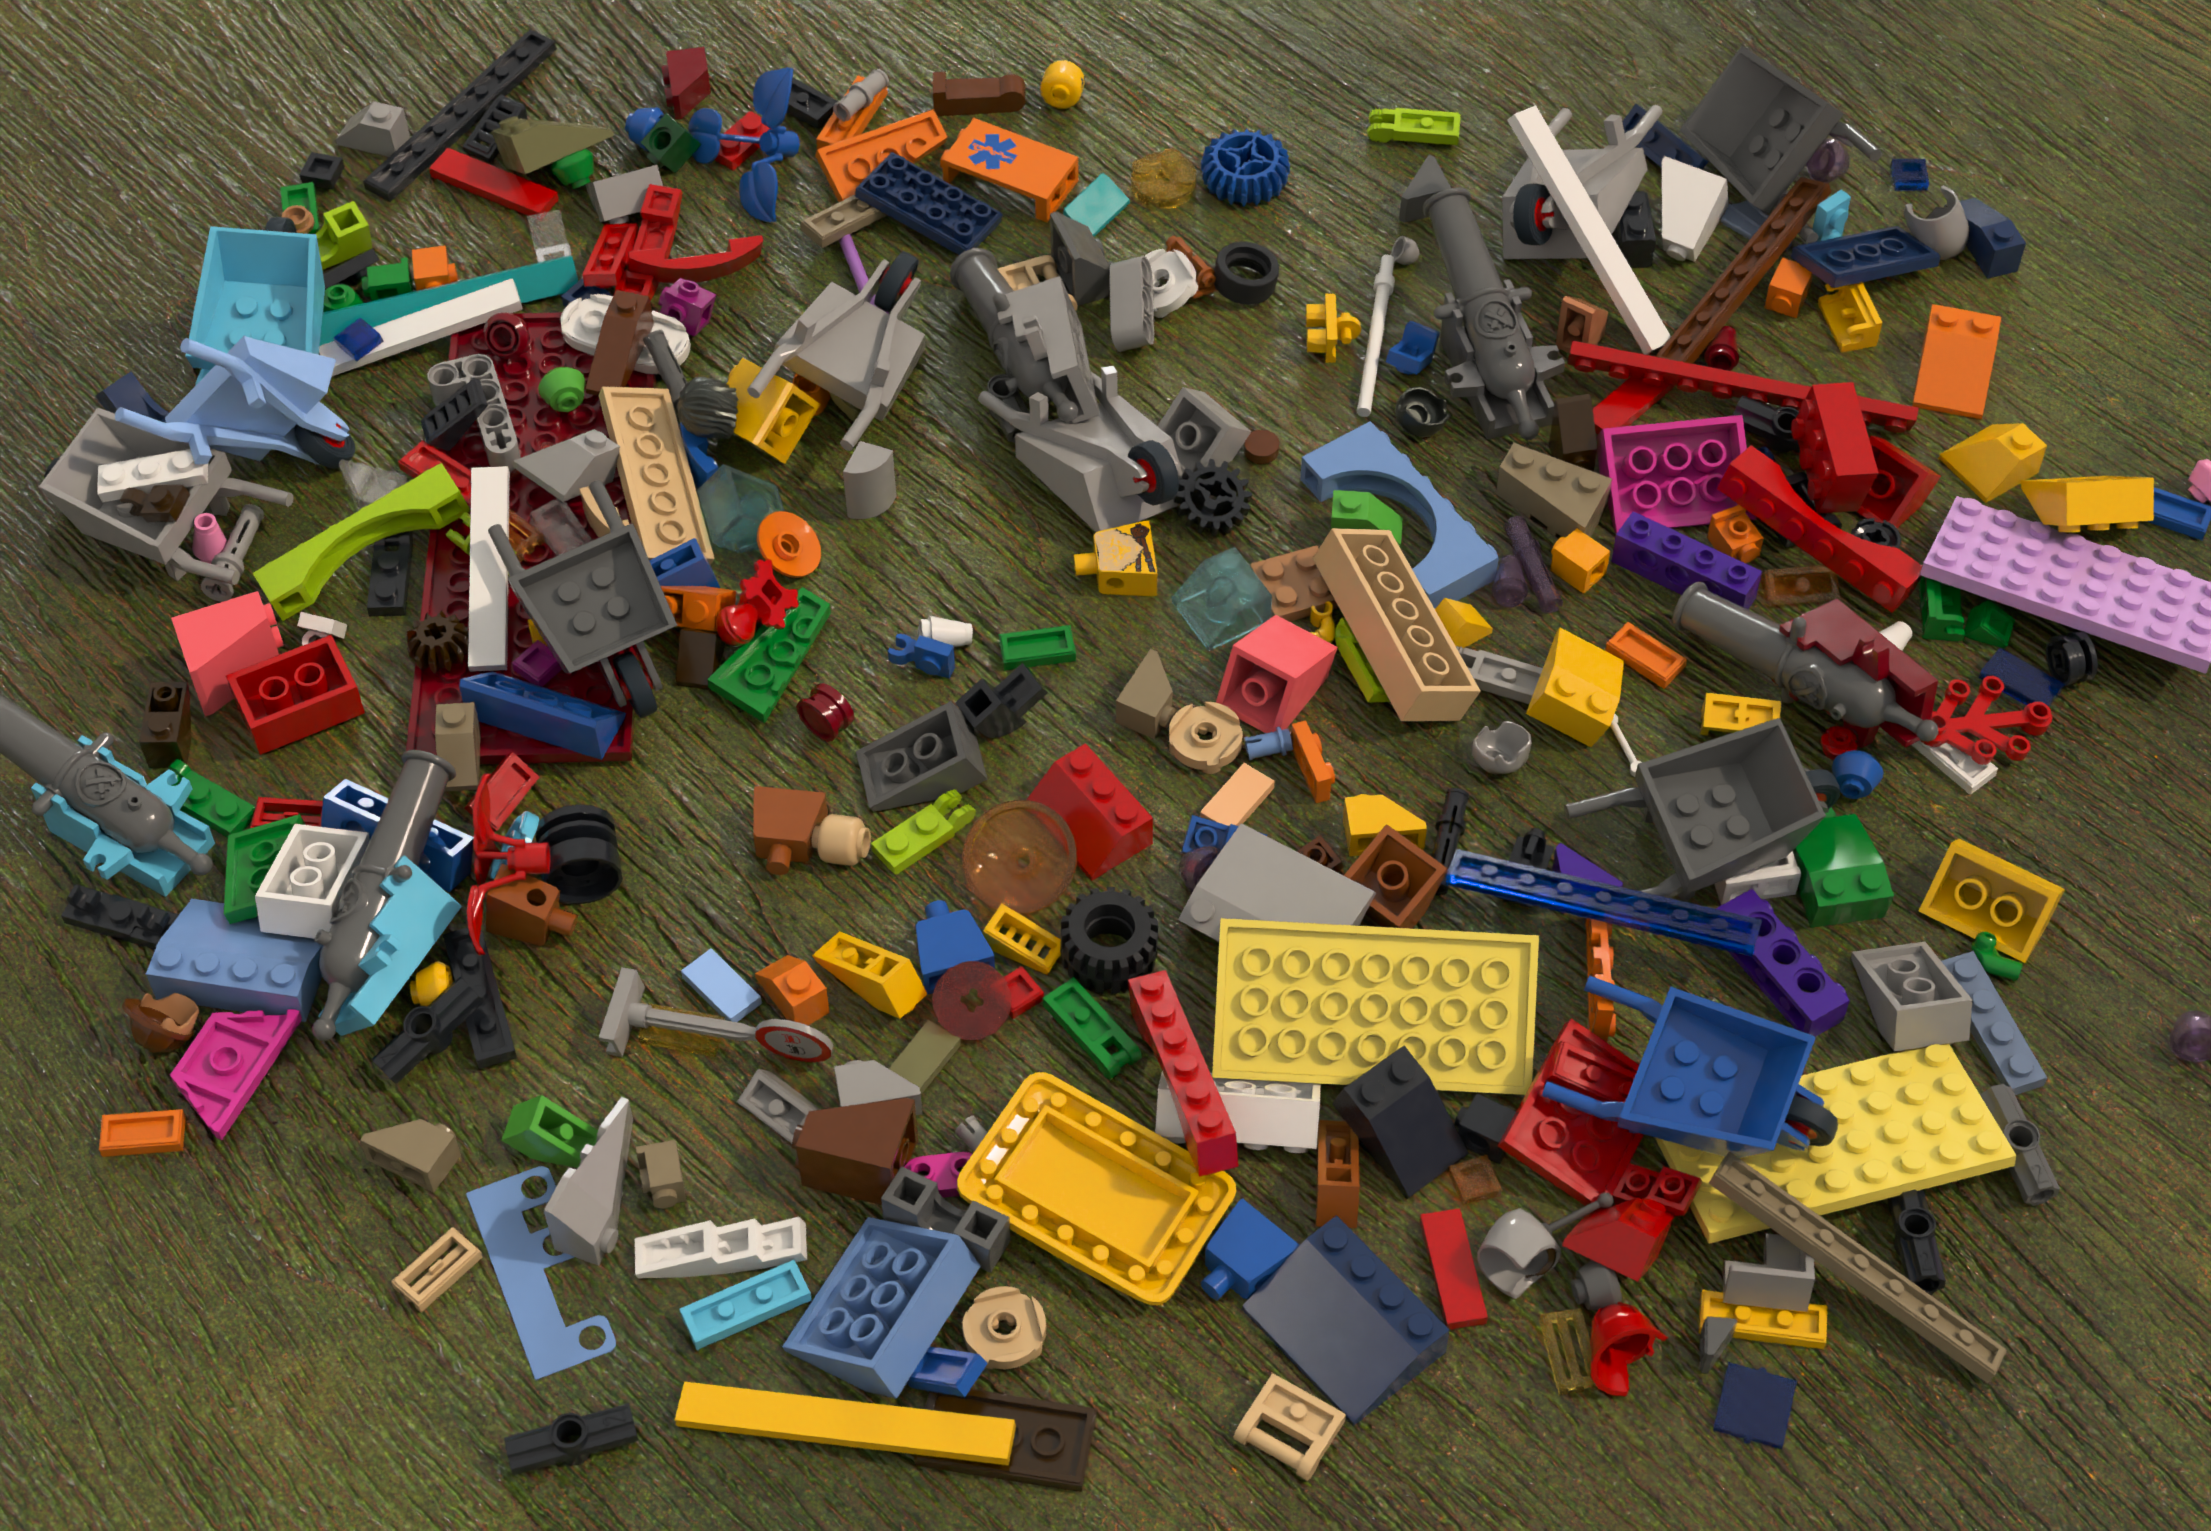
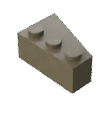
M1513 442L1499 467L1496 495L1529 519L1534 516L1547 526L1546 531L1554 537L1559 534L1561 537L1564 536L1566 538L1576 528L1591 537L1608 506L1612 479Z

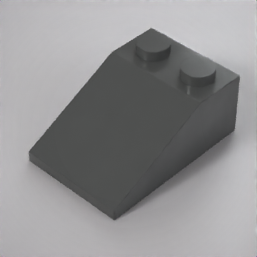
M952 701L856 751L868 805L873 812L937 800L939 796L953 789L962 793L987 780L974 727Z

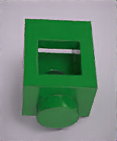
M401 258V263L367 267V276L362 277L364 297H371V301L414 292L408 258Z

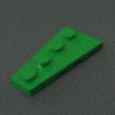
M803 587L798 590L797 600L799 606L793 610H785L786 616L783 618L785 627L779 630L762 625L755 632L753 639L749 643L742 645L707 679L708 687L763 723L767 721L831 614L828 602Z

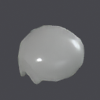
M1510 721L1502 722L1501 726L1496 730H1489L1488 726H1484L1472 741V756L1475 762L1488 773L1495 775L1513 773L1519 770L1528 759L1532 744L1531 734L1523 726Z

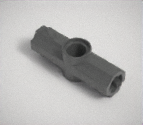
M1999 1084L1991 1086L1985 1092L1980 1093L1981 1098L2017 1155L2015 1166L2008 1169L2025 1204L2029 1203L2035 1206L2046 1203L2049 1199L2057 1196L2060 1187L2039 1146L2040 1132L2035 1124L2026 1119L2011 1086ZM2012 1142H2017L2021 1144L2023 1147L2017 1146Z

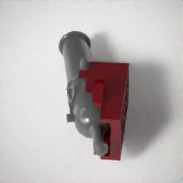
M1695 582L1690 585L1678 600L1672 617L1673 627L1677 631L1688 630L1771 678L1772 682L1779 688H1782L1781 699L1784 703L1790 704L1794 700H1801L1815 709L1825 710L1836 720L1842 719L1844 721V728L1850 729L1855 735L1858 734V742L1856 743L1860 748L1873 743L1879 727L1905 748L1920 740L1929 742L1937 737L1938 726L1931 720L1938 680L1838 598L1781 625L1708 591L1704 582Z

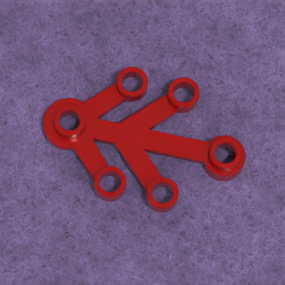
M1986 676L1978 688L1979 695L1965 717L1950 718L1956 706L1963 704L1970 694L1969 685L1963 680L1955 679L1946 688L1944 693L1945 699L1938 710L1932 712L1931 720L1938 726L1937 737L1929 742H1921L1930 747H1938L1948 743L1971 756L1973 761L1980 765H1987L1992 761L1997 751L1996 748L2005 752L2010 759L2022 761L2031 748L2030 742L2020 735H2014L2009 738L1994 729L2020 726L2022 730L2030 735H2042L2052 722L2051 709L2043 702H2033L2026 705L2021 711L1985 714L1992 701H1996L2004 690V683L2001 679L1995 676ZM1969 732L1980 738V740L1975 743L1960 733Z

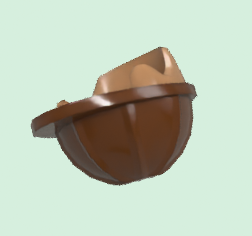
M146 993L142 999L129 998L125 999L122 1004L124 1012L130 1016L133 1038L138 1045L148 1049L150 1052H170L176 1050L194 1034L193 1027L199 1009L192 999L182 994L173 993L163 999L155 1000L151 994Z

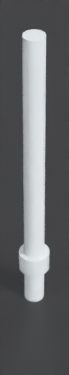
M1391 255L1382 256L1380 270L1374 280L1373 290L1376 295L1357 407V414L1362 417H1367L1371 413L1389 295L1394 290L1395 278L1392 274L1395 258Z

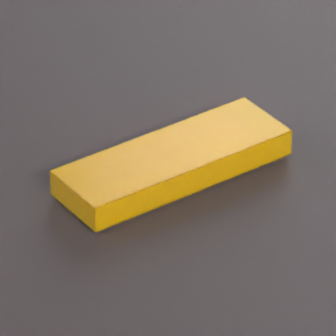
M1702 1290L1699 1334L1701 1333L1704 1319L1707 1316L1733 1318L1737 1320V1325L1732 1338L1816 1349L1825 1348L1827 1305L1809 1303L1807 1312L1723 1303V1292Z

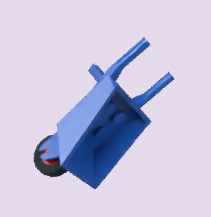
M1589 976L1584 991L1638 1010L1655 1024L1626 1101L1602 1102L1549 1081L1546 1082L1542 1097L1603 1120L1618 1122L1617 1127L1627 1129L1629 1133L1645 1134L1723 1157L1728 1152L1733 1153L1738 1158L1774 1151L1776 1143L1800 1151H1804L1805 1148L1808 1149L1809 1145L1827 1146L1833 1141L1838 1129V1120L1829 1110L1823 1107V1099L1799 1084L1814 1044L1815 1036L1671 986L1664 1004L1661 1005L1652 998Z

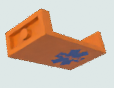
M976 118L970 122L966 129L963 128L959 132L956 142L950 149L944 151L940 160L943 181L950 184L959 171L1033 198L1035 199V217L1044 222L1050 220V213L1056 212L1079 181L1077 156Z

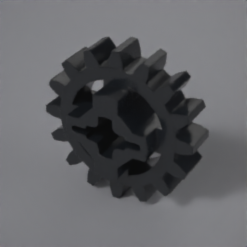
M1214 459L1209 460L1207 467H1204L1200 461H1197L1193 471L1186 468L1182 475L1183 479H1179L1178 493L1174 497V503L1181 504L1177 514L1178 516L1187 514L1188 519L1185 525L1189 527L1194 523L1198 524L1199 534H1202L1205 528H1210L1212 536L1217 535L1219 528H1222L1228 534L1231 532L1233 524L1238 527L1242 524L1243 516H1247L1251 506L1248 503L1252 498V492L1244 491L1249 481L1248 479L1238 480L1240 470L1237 468L1232 472L1228 471V462L1226 461L1222 463L1221 467H1216ZM1210 495L1215 496L1216 500L1211 499Z

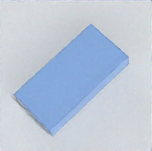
M712 948L681 970L682 978L726 1021L738 1022L762 1004L761 996Z

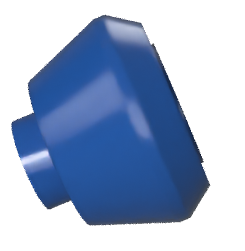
M657 107L637 109L634 113H630L627 117L625 131L629 133V139L644 151L649 150L641 141L664 116L661 109Z
M1846 751L1838 755L1832 763V772L1837 780L1840 792L1850 799L1868 796L1883 778V768L1878 760L1871 754L1863 751Z

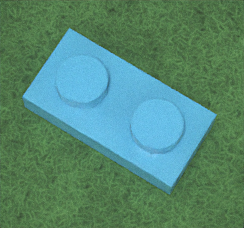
M1842 189L1817 206L1812 228L1818 234L1816 242L1843 237L1844 225L1849 216L1848 208L1851 196Z

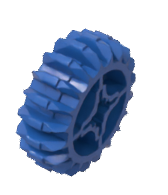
M1248 128L1244 132H1238L1233 129L1230 135L1221 132L1220 138H1212L1211 144L1205 147L1201 171L1204 185H1207L1210 194L1218 196V200L1227 198L1230 205L1235 202H1241L1244 207L1247 202H1253L1256 206L1260 200L1270 202L1272 195L1279 196L1280 191L1286 187L1290 163L1287 149L1282 147L1281 141H1274L1272 134L1263 136L1260 129L1255 133L1249 132Z

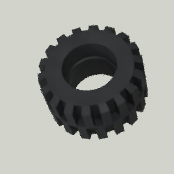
M1107 887V891L1100 892L1099 888L1090 890L1089 896L1082 893L1076 897V904L1070 903L1068 905L1066 915H1063L1061 920L1060 955H1062L1061 962L1064 969L1068 968L1070 978H1079L1080 984L1085 989H1088L1090 986L1095 987L1096 993L1103 994L1104 989H1111V993L1116 994L1120 993V988L1122 987L1129 991L1128 979L1147 975L1148 971H1153L1155 959L1157 958L1158 921L1154 918L1152 907H1145V900L1138 895L1133 898L1131 897V891L1123 889L1120 893L1115 892V887ZM1101 934H1116L1125 938L1127 942L1116 947H1104L1094 943L1091 939Z

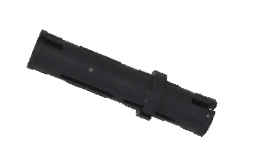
M1450 788L1446 791L1442 814L1438 816L1435 823L1437 836L1431 857L1441 863L1443 852L1446 850L1443 865L1448 869L1435 895H1445L1448 892L1459 838L1465 833L1466 823L1464 816L1470 795L1460 788ZM1453 817L1450 833H1448L1451 818Z

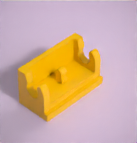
M1863 282L1837 288L1826 284L1825 287L1828 292L1839 291L1835 294L1819 297L1818 306L1840 352L1877 346L1882 321Z
M1706 693L1701 709L1702 725L1700 735L1708 736L1709 730L1734 733L1780 718L1781 701Z

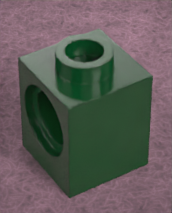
M668 113L660 119L641 141L650 151L646 157L653 164L657 165L659 169L667 166L675 174L701 145L692 134Z

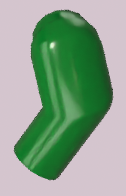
M1989 932L1978 933L1975 938L1976 941L1972 942L1971 950L1976 954L1985 972L2018 981L2023 963L2001 957L1995 948L1997 938Z

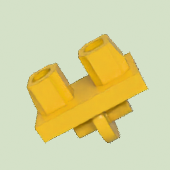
M1325 294V304H1306V327H1324V329H1307V352L1325 353L1326 363H1336L1337 339L1341 340L1343 344H1350L1353 339L1360 335V321L1347 312L1342 313L1337 318L1336 294Z

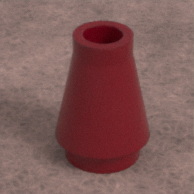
M1723 326L1714 337L1705 352V361L1708 367L1731 371L1737 366L1739 353L1736 341L1737 333L1734 328Z

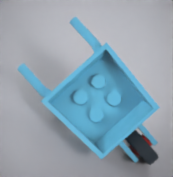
M287 217L270 218L265 230L211 226L189 339L228 353L243 336L319 355L325 283L317 235L297 233L294 222ZM186 354L185 356L192 368H202L197 377L196 386L215 364Z

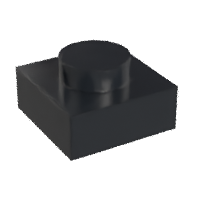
M311 152L299 174L301 183L313 182L314 187L333 190L345 167L343 158Z

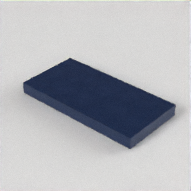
M1899 226L1793 247L1791 255L1793 260L1833 288L1937 267L1941 257L1936 251L1921 243Z

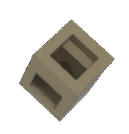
M676 1140L636 1147L643 1193L651 1192L654 1207L669 1208L676 1203L687 1201Z

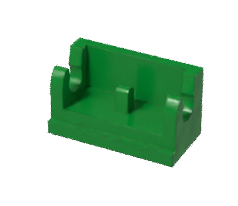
M1922 576L1918 583L1922 639L1963 641L1965 632L1963 629L1964 618L1962 617L1960 589Z

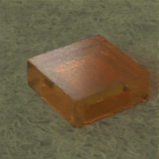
M1487 1155L1449 1166L1448 1174L1463 1207L1501 1196L1502 1187Z

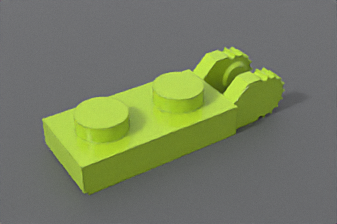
M1375 108L1369 114L1368 120L1371 125L1368 126L1367 137L1372 141L1384 143L1393 139L1397 141L1458 145L1461 114L1405 108L1382 110Z
M957 790L947 791L946 794L939 796L933 805H928L871 843V850L894 875H897L953 838L957 831L972 822V819L976 816V810L971 805L965 804L960 809L955 810L949 819L946 820L944 816L952 809L954 810L960 804L959 802L962 798Z

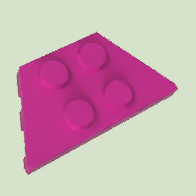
M287 1009V1015L266 1016L263 1010L246 1011L242 1014H234L233 1012L212 1013L170 1074L174 1085L217 1139L223 1140L302 1021L300 1011Z

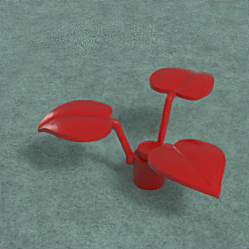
M490 773L481 776L473 803L474 871L478 887L477 885L471 886L466 919L469 935L477 955H485L479 939L483 919V899L486 892L516 880H526V874H549L550 871L549 843H525V839H513L493 832L489 824L491 803L487 786ZM493 841L514 847H508L507 852H500ZM493 859L507 860L508 870H515L514 874L485 883Z

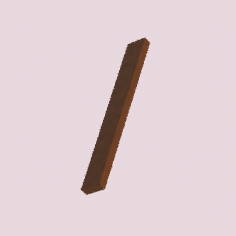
M1800 177L1655 357L1693 364L1813 216L1818 204L1826 200L1830 195L1829 183Z

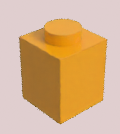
M1578 528L1566 538L1564 536L1559 538L1552 547L1551 554L1553 556L1550 571L1583 594L1607 573L1610 550Z

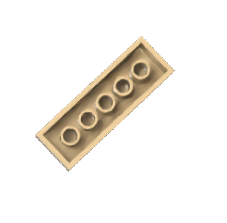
M1332 528L1313 557V560L1400 720L1460 721L1481 691L1390 530Z

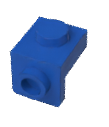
M1409 321L1405 326L1402 340L1389 350L1386 363L1396 366V369L1401 373L1417 375L1431 364L1439 332L1419 323Z

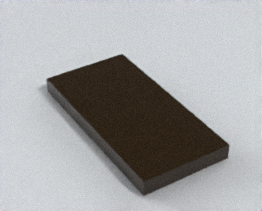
M970 1389L965 1397L929 1391L926 1410L1015 1420L1016 1429L1009 1465L915 1454V1466L1083 1492L1097 1418V1408Z

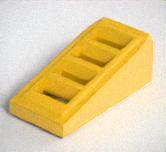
M1002 903L982 932L993 952L1048 975L1061 954V939ZM1002 926L1009 929L1006 935L999 932ZM1016 933L1023 935L1018 943L1012 940ZM1030 939L1037 942L1031 951L1025 948ZM1046 945L1051 950L1045 959H1042L1038 954L1043 946Z

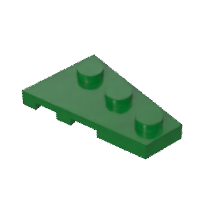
M300 814L228 835L224 915L230 924L258 916L255 895L294 824L306 825Z

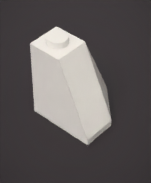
M1664 156L1662 160L1663 248L1670 257L1676 260L1684 261L1688 259L1695 262L1729 205L1727 179Z

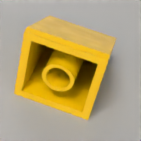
M742 357L739 364L731 370L727 382L729 388H736V397L739 399L736 407L738 410L735 422L736 428L733 434L785 464L821 404L792 383L777 375H774L759 398L750 396L747 389L762 367Z

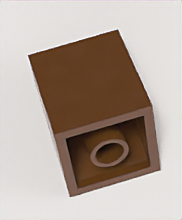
M900 1098L809 1111L804 1125L796 1127L792 1140V1148L797 1151L795 1168L800 1171L802 1186L882 1205L881 1198L901 1166L905 1167L912 1159L918 1143L915 1099Z

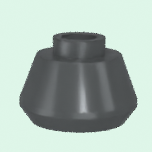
M1590 1260L1576 1271V1279L1571 1280V1289L1575 1301L1578 1305L1584 1303L1588 1310L1598 1311L1599 1308L1622 1301L1621 1289L1615 1271L1593 1260Z

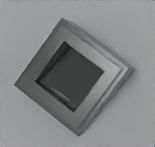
M1710 1316L1704 1319L1700 1333L1701 1373L1708 1374L1731 1341L1737 1325L1736 1319Z

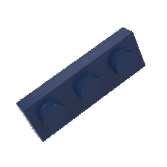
M1635 104L1622 121L1624 132L1633 129L1646 114L1647 110ZM1659 120L1655 122L1636 146L1637 148H1643L1644 154L1661 168L1664 156L1701 170L1709 162Z

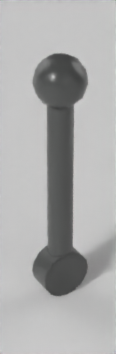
M1601 1193L1596 1201L1549 1225L1546 1223L1541 1224L1545 1226L1552 1236L1553 1231L1599 1208H1610L1613 1204V1197L1609 1193Z

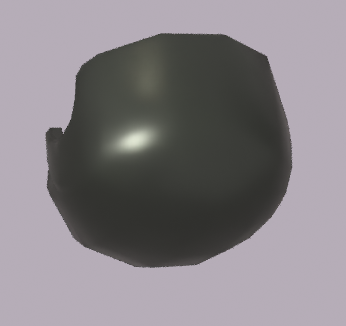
M1423 387L1408 388L1397 399L1395 406L1396 419L1405 432L1417 437H1431L1444 427L1450 417V414L1446 413V400L1437 398L1432 391Z

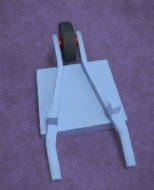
M243 336L228 353L188 338L182 341L180 346L182 352L213 363L215 366L165 417L166 423L122 407L118 408L115 413V420L169 440L189 443L195 464H207L212 457L210 448L261 461L271 450H280L332 469H338L346 465L355 453V443L348 432L347 424L320 402L327 394L336 359Z

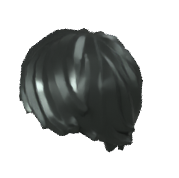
M706 377L692 379L680 391L677 406L679 420L687 431L696 436L718 438V440L720 438L730 439L736 428V414L738 413L736 407L739 399L736 397V388H729V384L722 383L721 380Z

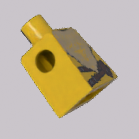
M1149 520L1097 531L1093 534V553L1073 555L1075 576L1096 574L1098 591L1102 594L1157 596V567Z

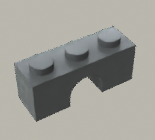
M902 1166L881 1198L883 1220L959 1235L980 1264V1268L989 1273L992 1272L1011 1241L1010 1220L1008 1216L974 1200L967 1211L959 1209L948 1203L939 1194L936 1182Z

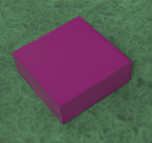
M539 640L512 662L513 670L532 684L541 687L562 670L549 647Z

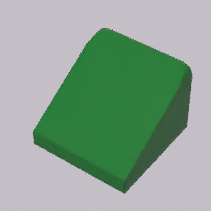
M1986 600L1972 608L1969 612L1964 629L1965 637L2004 649L2008 646L2015 619L1990 600Z

